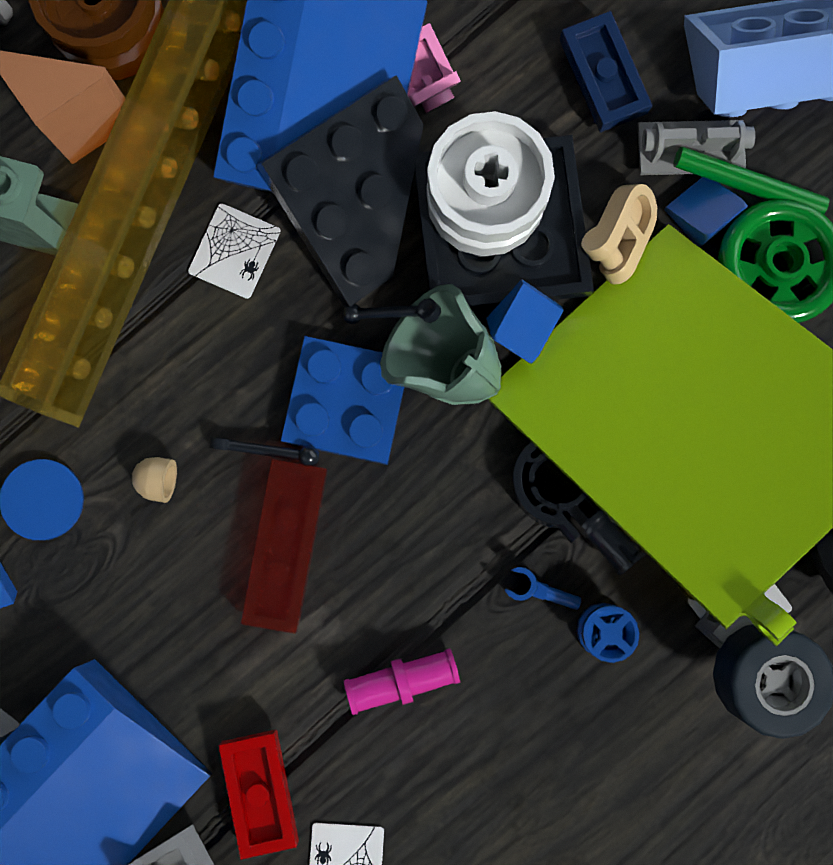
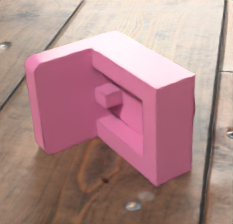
M430 23L422 27L408 91V97L414 108L422 104L426 113L453 99L454 96L450 88L461 82L457 72H453Z

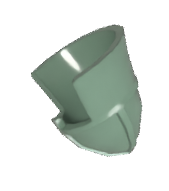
M453 284L439 285L424 293L411 306H418L422 300L431 298L441 307L440 317L432 323H426L420 317H401L385 343L380 361L381 376L388 384L410 388L452 405L480 403L498 394L501 388V364L494 340L487 332L486 327L480 323L470 309L461 290Z

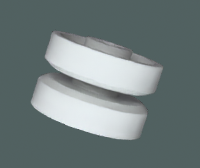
M496 111L470 114L447 128L434 144L427 168L429 217L442 238L459 251L478 256L505 254L525 243L540 223L543 211L549 201L555 178L552 154L540 133L522 119Z

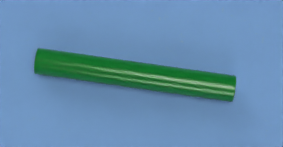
M684 146L679 148L674 158L673 167L767 200H794L808 204L825 214L829 206L830 200L828 197Z

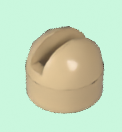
M154 457L146 458L138 463L132 472V484L135 490L143 498L151 501L167 503L170 500L177 478L175 460Z

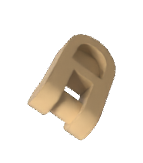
M644 184L622 185L618 187L612 194L598 225L589 230L582 239V248L593 261H600V272L611 284H621L633 275L654 230L657 220V204L652 190Z

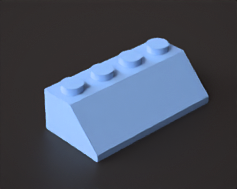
M780 0L684 16V28L697 95L714 115L738 117L744 115L750 109L763 107L790 109L796 107L801 101L814 99L833 101V0Z

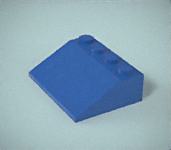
M247 0L214 178L273 193L256 164L392 76L397 75L408 95L428 4L427 0Z
M95 659L74 667L0 745V865H128L212 773Z

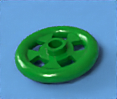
M774 199L749 207L732 221L720 244L718 262L749 286L759 277L763 283L775 288V293L769 301L798 323L818 316L833 303V223L823 213L802 202ZM770 222H791V236L777 235L772 237L770 235ZM816 239L821 247L824 261L811 264L809 251L804 243ZM745 240L760 246L756 251L754 264L740 260L741 249ZM774 256H781L786 260L787 270L785 272L779 271L774 266ZM806 277L815 290L809 296L799 301L790 288Z

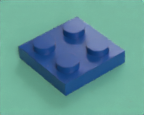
M305 336L281 442L300 447L312 446L319 451L388 465L405 387L388 384L381 376L380 361L382 352Z

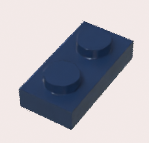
M611 11L562 30L559 39L599 133L649 113L652 103Z

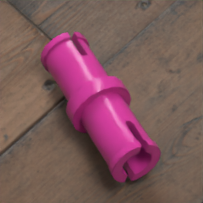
M450 648L444 650V652L403 663L401 658L390 661L392 667L354 679L343 680L353 715L358 714L360 711L401 700L402 705L413 702L412 696L449 684L460 683L458 670Z

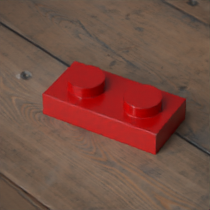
M277 729L222 741L219 744V750L240 860L296 848L299 838Z

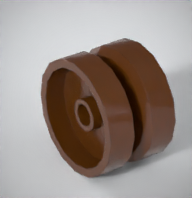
M28 0L37 23L67 61L105 67L113 80H122L142 72L158 57L166 40L167 15L161 0Z

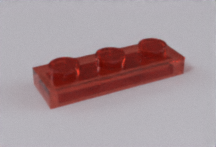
M272 459L241 624L293 634L298 632L327 478V469Z

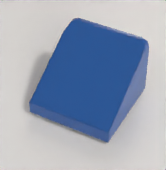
M702 177L666 206L664 210L688 238L698 247H701L741 214L748 205L741 197L718 182Z
M521 279L487 317L491 337L497 343L532 364L540 355L564 310L558 303Z

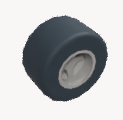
M754 624L746 625L728 636L716 654L713 668L716 694L728 712L761 735L780 739L804 735L819 725L832 707L833 665L822 647L802 633L793 630L780 644L774 646L759 632ZM762 674L765 675V676H764V684H762V680H761Z

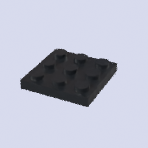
M572 135L543 138L552 154L555 178L549 201L543 211L539 225L525 243L505 254L478 256L459 251L440 236L429 217L427 202V168L432 151L418 152L414 173L429 291L439 285L453 284L461 290L471 310L497 307L521 279L552 300L591 296L594 289L590 260L581 244L586 231Z

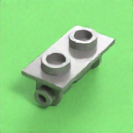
M744 120L639 122L640 175L692 174L673 167L675 155L681 146L746 168L745 149L753 148L755 129L753 126H745Z

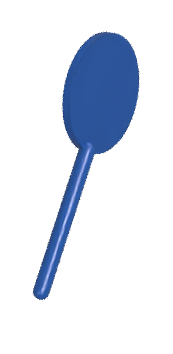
M37 459L23 463L8 475L2 488H0V511L3 519L15 533L27 539L50 540L57 538L69 531L82 513L84 505L82 485L71 469L56 461Z

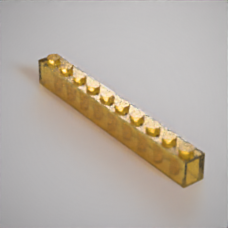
M247 0L168 1L0 381V397L79 428L234 71Z

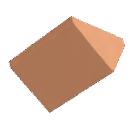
M0 51L1 77L35 125L72 164L134 123V110L105 67Z

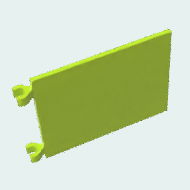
M668 224L647 243L635 272L627 281L621 284H611L608 281L603 283L553 329L536 360L531 364L521 358L501 377V388L498 394L487 400L725 629L730 627L740 616H746L774 646H777L794 630L793 626L797 622L782 607L765 596V592L833 528V349Z

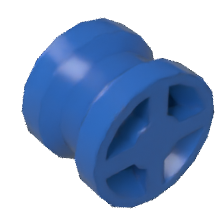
M598 603L589 606L579 617L576 628L578 641L583 648L599 660L614 663L625 660L633 654L639 641L640 633L636 620L631 613L613 604ZM599 628L600 638L595 642V640L598 638L597 630Z

